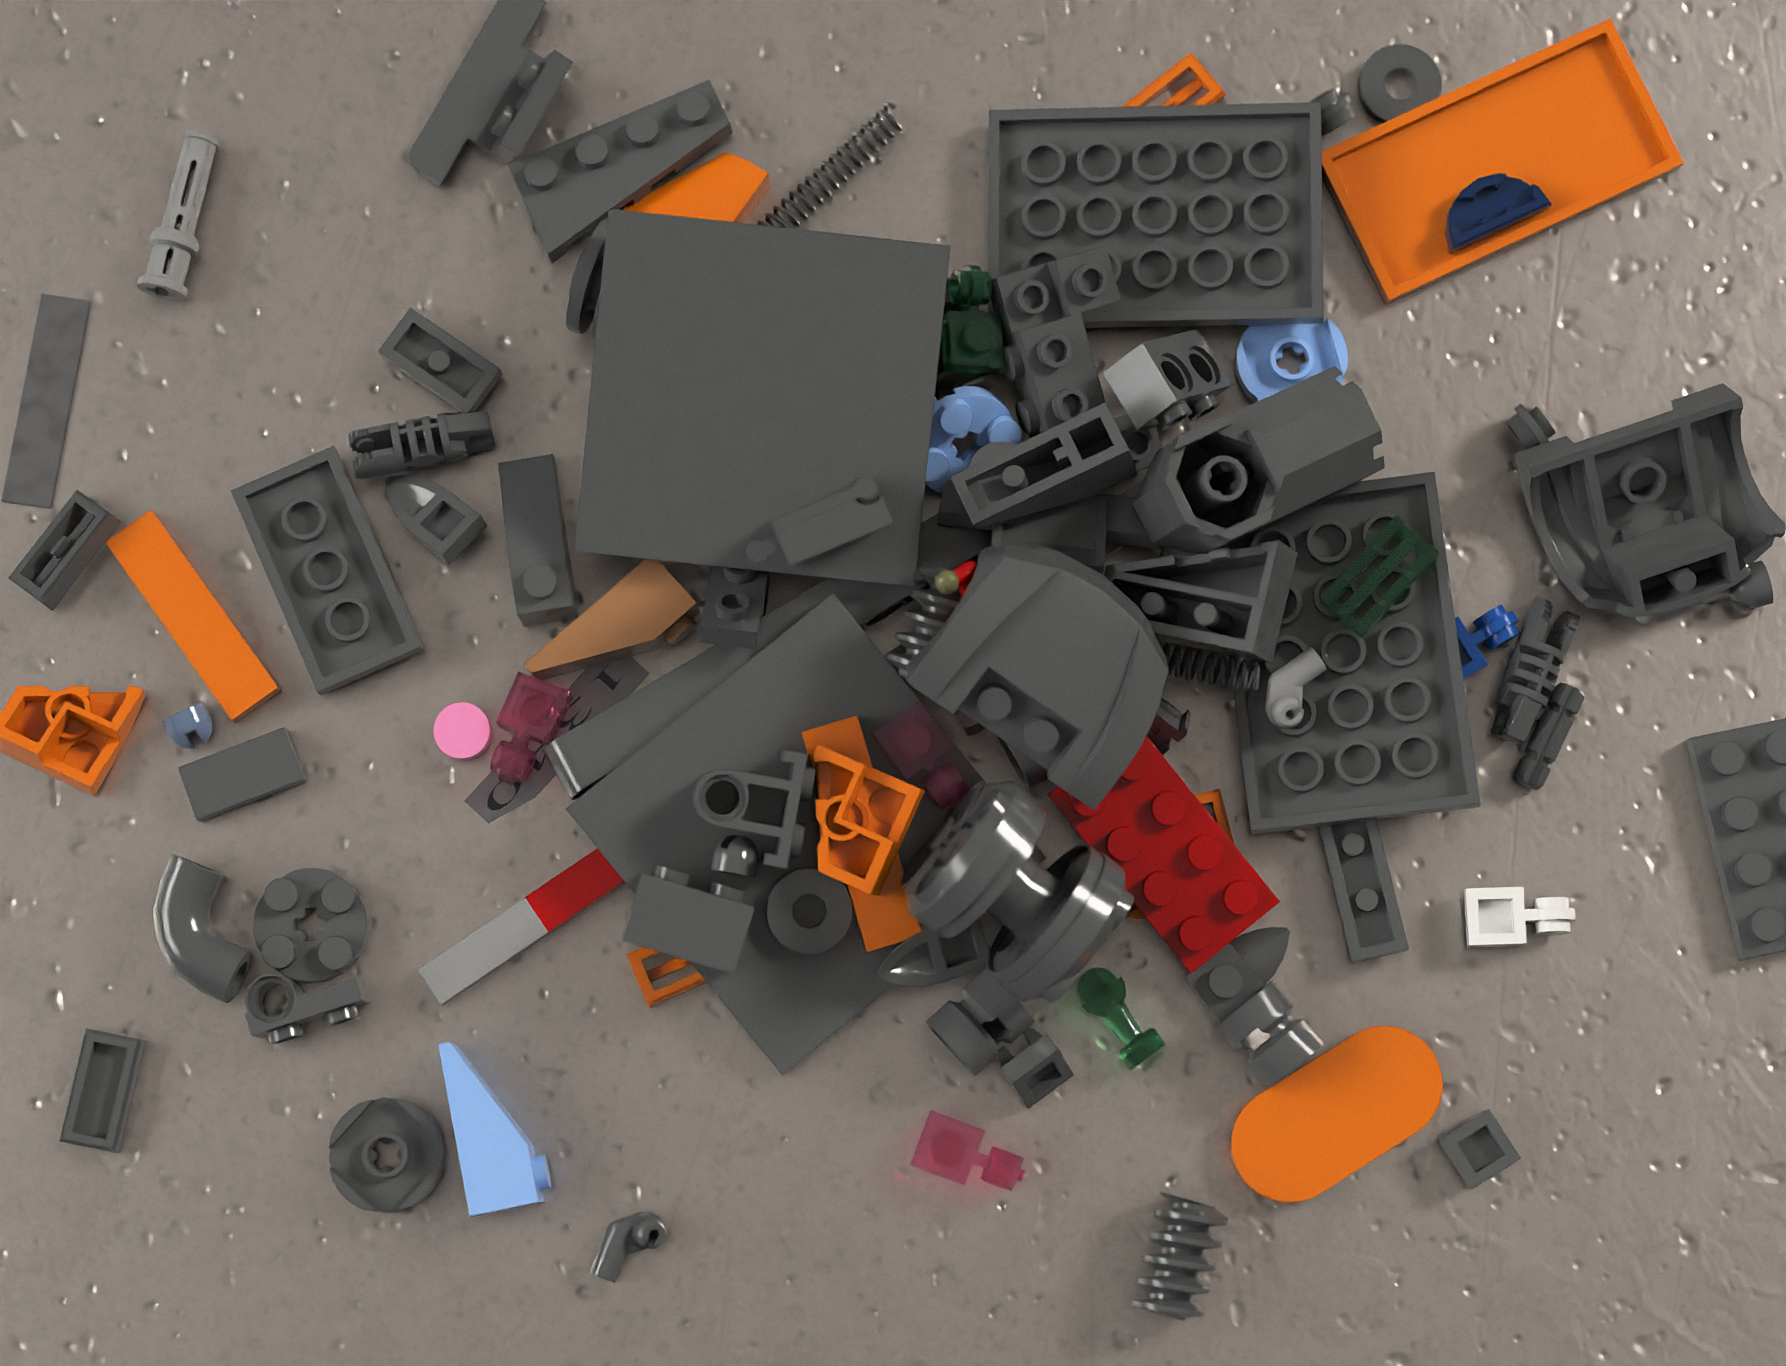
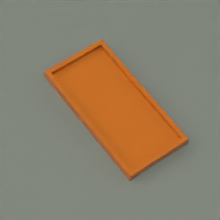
M1610 18L1323 150L1322 178L1385 305H1388L1674 172L1684 164V161ZM1498 173L1506 174L1507 177L1518 178L1530 186L1532 184L1538 186L1552 203L1549 209L1459 251L1452 254L1449 253L1445 238L1447 213L1458 194L1478 178Z

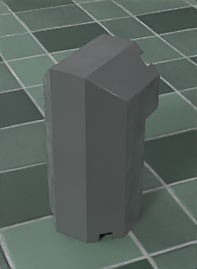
M1333 366L1226 417H1218L1181 434L1158 450L1133 501L1135 510L1152 544L1206 554L1209 553V550L1219 549L1384 469V455L1374 460L1373 447L1383 443L1382 430L1362 389L1353 381L1341 385L1336 378L1343 373Z

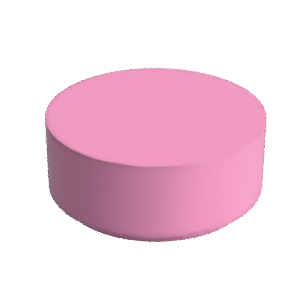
M460 702L447 706L440 712L434 723L433 732L438 747L447 756L455 760L468 761L479 757L486 751L492 739V727L488 717L480 708L470 703Z

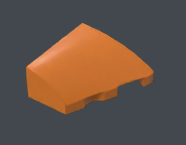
M723 153L653 190L635 205L633 202L626 204L622 210L744 223L770 188L769 173L741 157L730 153Z
M18 686L0 713V752L95 796L134 725L145 699L144 690L136 686H126V692H91L90 686H69L64 690L53 691L45 686Z
M817 744L813 755L814 762L817 763L819 799H815L816 819L820 823V842L817 845L818 871L865 893L879 896L925 790Z

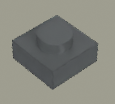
M1490 1109L1484 1110L1438 1140L1469 1189L1476 1188L1521 1159Z

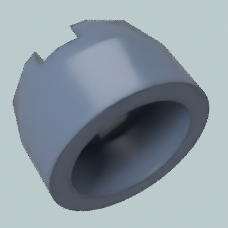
M203 701L162 721L169 737L182 748H195L190 735L194 731L198 733L204 743L208 741L212 734L213 724L211 716Z

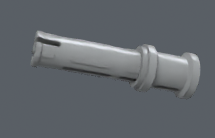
M186 131L184 133V142L171 184V191L162 225L155 228L154 232L150 234L148 242L153 248L146 275L140 276L137 287L141 291L170 301H184L188 294L184 283L191 257H196L199 251L198 240L194 237L206 193L214 154L219 145V141L216 138L196 131ZM195 170L187 203L183 206L191 171ZM181 223L180 229L177 230V225ZM171 259L169 271L165 274L168 260Z

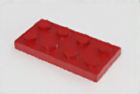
M1147 735L1126 770L1095 810L1059 786L1047 794L1086 844H1089L1096 851H1102L1124 869L1126 888L1134 897L1133 903L1190 973H1193L1280 902Z

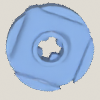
M1328 318L1326 320L1323 319V324L1249 325L1242 334L1235 355V372L1238 383L1244 394L1253 403L1333 366L1343 373L1336 378L1341 384L1348 366V352L1344 338L1337 326ZM1291 348L1295 356L1304 355L1306 363L1299 366L1297 374H1289L1287 369H1280L1276 361L1282 358V349Z
M962 386L953 389L955 394L945 396L939 401L936 397L934 398L925 483L931 489L943 493L945 483L951 479V476L965 470L973 455L981 447L993 442L1021 443V428L1002 398L992 391L976 386ZM968 431L974 432V445L965 451L957 452L955 445L952 444L955 437L964 438Z

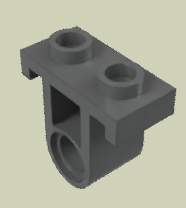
M781 750L779 761L790 763L787 780L731 769H713L704 773L696 781L692 791V804L696 813L705 822L715 826L777 837L774 853L762 852L761 863L787 869L789 857L799 858L805 824L795 822L799 800L808 802L810 800L815 767L806 766L808 754ZM724 780L735 787L737 803L730 812L716 814L708 808L706 792L713 783Z

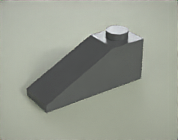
M1105 402L950 478L976 529L1087 499L1138 473L1129 448Z
M549 454L498 463L508 561L517 616L524 627L578 618V604L554 455Z

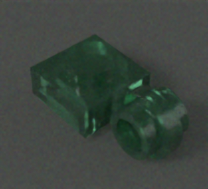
M966 264L961 270L955 269L949 279L950 301L959 304L960 311L948 310L943 315L941 336L944 372L998 374L1005 367L1001 314L983 313L979 310L980 305H987L990 301L992 278L989 272L982 271L978 265Z

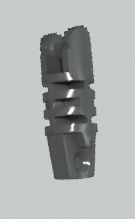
M486 411L460 414L459 412L437 414V418L425 416L406 420V423L403 425H399V422L348 433L349 446L352 448V451L363 454H359L360 456L355 457V461H352L354 477L356 476V479L360 480L408 471V467L419 469L439 465V462L442 460H446L447 463L455 462L467 457L469 454L495 447L492 424Z
M1539 596L1534 598L1515 645L1516 650L1511 655L1504 674V682H1501L1495 700L1499 706L1491 734L1508 742H1525L1534 721H1540L1549 702L1548 696L1552 694L1559 676L1560 664L1564 663L1580 621V616L1567 610L1566 612L1563 611L1555 619L1546 643H1543L1549 619L1552 617L1553 605H1551L1552 602Z

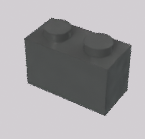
M660 865L656 866L654 875L641 872L621 936L622 941L735 974L755 909L752 905L743 903L745 891L712 882L709 892L687 885L690 877L689 874Z

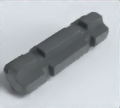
M1559 683L1554 687L1548 702L1550 708L1544 711L1540 721H1538L1524 750L1528 754L1526 757L1520 758L1513 773V779L1519 784L1534 790H1538L1544 785L1551 770L1547 766L1555 762L1573 724L1570 718L1578 714L1585 699L1582 691L1566 683Z

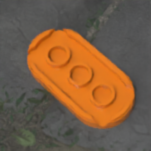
M1375 1026L1351 1035L1286 1076L1268 1090H1264L1256 1095L1240 1110L1232 1130L1230 1155L1239 1177L1251 1190L1274 1201L1293 1203L1314 1198L1420 1131L1436 1113L1442 1097L1443 1080L1441 1069L1434 1053L1423 1040L1407 1030L1392 1026Z

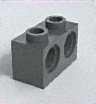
M1199 329L1142 342L1103 372L1137 430L1157 424L1161 426L1162 430H1166L1187 417L1190 422L1196 421L1219 406L1216 397L1232 386V383Z

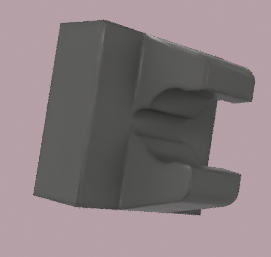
M1028 1028L1023 1032L1030 1046L1017 1056H1012L1005 1046L998 1050V1058L1002 1066L1000 1067L1028 1109L1074 1076L1059 1048L1048 1034L1043 1036L1032 1028Z

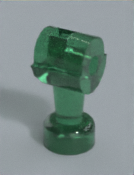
M1102 967L1089 969L1080 977L1076 985V996L1082 1004L1079 1010L1086 1016L1101 1018L1123 1042L1125 1046L1119 1051V1057L1130 1071L1167 1044L1155 1028H1148L1143 1032L1124 1001L1126 985L1122 977L1117 979L1108 969Z

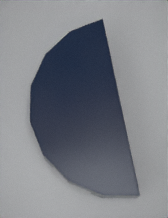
M1502 173L1478 178L1458 194L1447 213L1445 238L1449 253L1452 254L1537 215L1549 209L1552 203L1538 186L1534 184L1530 186L1518 178L1507 177L1506 174Z

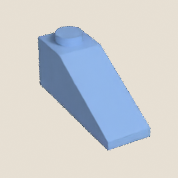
M451 1042L438 1044L469 1215L480 1216L543 1203L542 1190L551 1188L550 1173L545 1154L536 1156L532 1142L461 1049Z

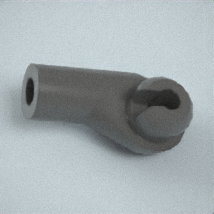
M638 1212L611 1222L606 1228L589 1273L616 1283L626 1255L648 1248L655 1249L660 1246L666 1236L665 1225L658 1216L648 1212Z

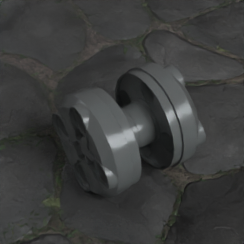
M1012 780L988 784L984 781H979L964 795L950 817L936 832L926 848L914 859L903 875L900 886L905 889L907 911L909 915L927 929L936 931L944 938L958 935L986 911L1003 924L987 957L986 970L998 980L997 983L1020 1001L1045 998L1048 1002L1053 1003L1068 991L1081 970L1097 953L1109 934L1124 919L1133 904L1134 897L1127 891L1124 869L1102 851H1096L1086 843L1073 847L1045 870L1030 858L1029 855L1044 828L1046 811L1036 803L1032 795Z

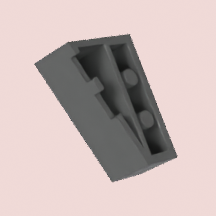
M1278 540L1262 543V546L1234 550L1223 548L1209 550V553L1186 557L1168 556L1106 565L1103 575L1140 608L1150 622L1157 640L1272 663L1298 553Z

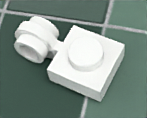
M1524 887L1466 888L1464 890L1467 948L1525 946L1527 944L1526 923L1535 924L1536 934L1558 935L1570 933V922L1576 921L1575 909L1569 908V899L1567 897L1534 899V909H1525Z

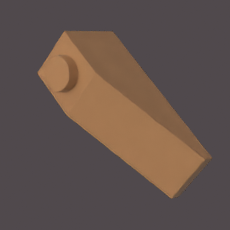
M644 559L530 658L524 666L536 681H541L657 650L667 641L674 646L687 637L697 626V622L693 619L700 613L697 602L659 560Z

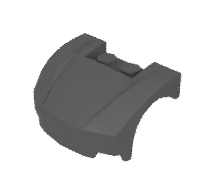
M1722 383L1671 400L1672 411L1576 443L1572 442L1567 436L1514 453L1527 508L1548 559L1563 584L1587 608L1616 611L1625 617H1639L1691 607L1735 586L1751 574L1749 566L1773 545L1775 537L1782 538L1785 534L1786 523L1770 508L1761 495L1752 477L1741 439L1742 397Z
M1003 545L996 549L994 546H989L979 551L976 570L962 599L940 631L908 663L906 682L950 713L954 714L959 709L1047 769L1050 781L1095 810L1126 770L1150 730L1160 706L1168 674L1166 655L1148 619L1140 608L1103 574L1061 552L1040 546L1037 549Z

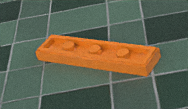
M152 510L107 540L106 544L233 722H238L281 691L280 687Z
M858 716L801 732L810 765L815 767L814 778L817 789V763L814 762L813 755L817 744L872 767ZM898 853L879 896L870 895L846 884L866 952L903 942L921 932L919 922L909 915L907 911L905 889L900 886L904 871Z

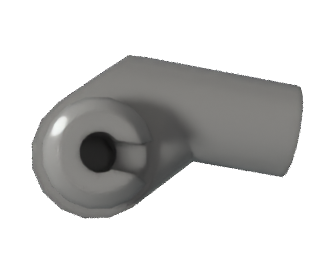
M1312 647L1307 648L1287 662L1268 678L1265 710L1269 720L1276 726L1292 728L1301 722L1304 716V709L1302 708L1303 686L1327 670L1325 664Z

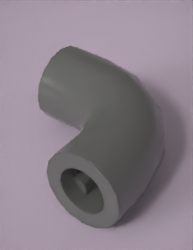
M172 853L159 880L152 909L157 945L175 974L202 993L224 1003H229L235 998L247 977L253 953L225 940L215 932L211 925L210 909L212 901L224 875Z

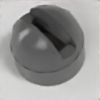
M730 835L724 837L718 843L713 853L710 870L756 878L759 858L754 842L746 836Z

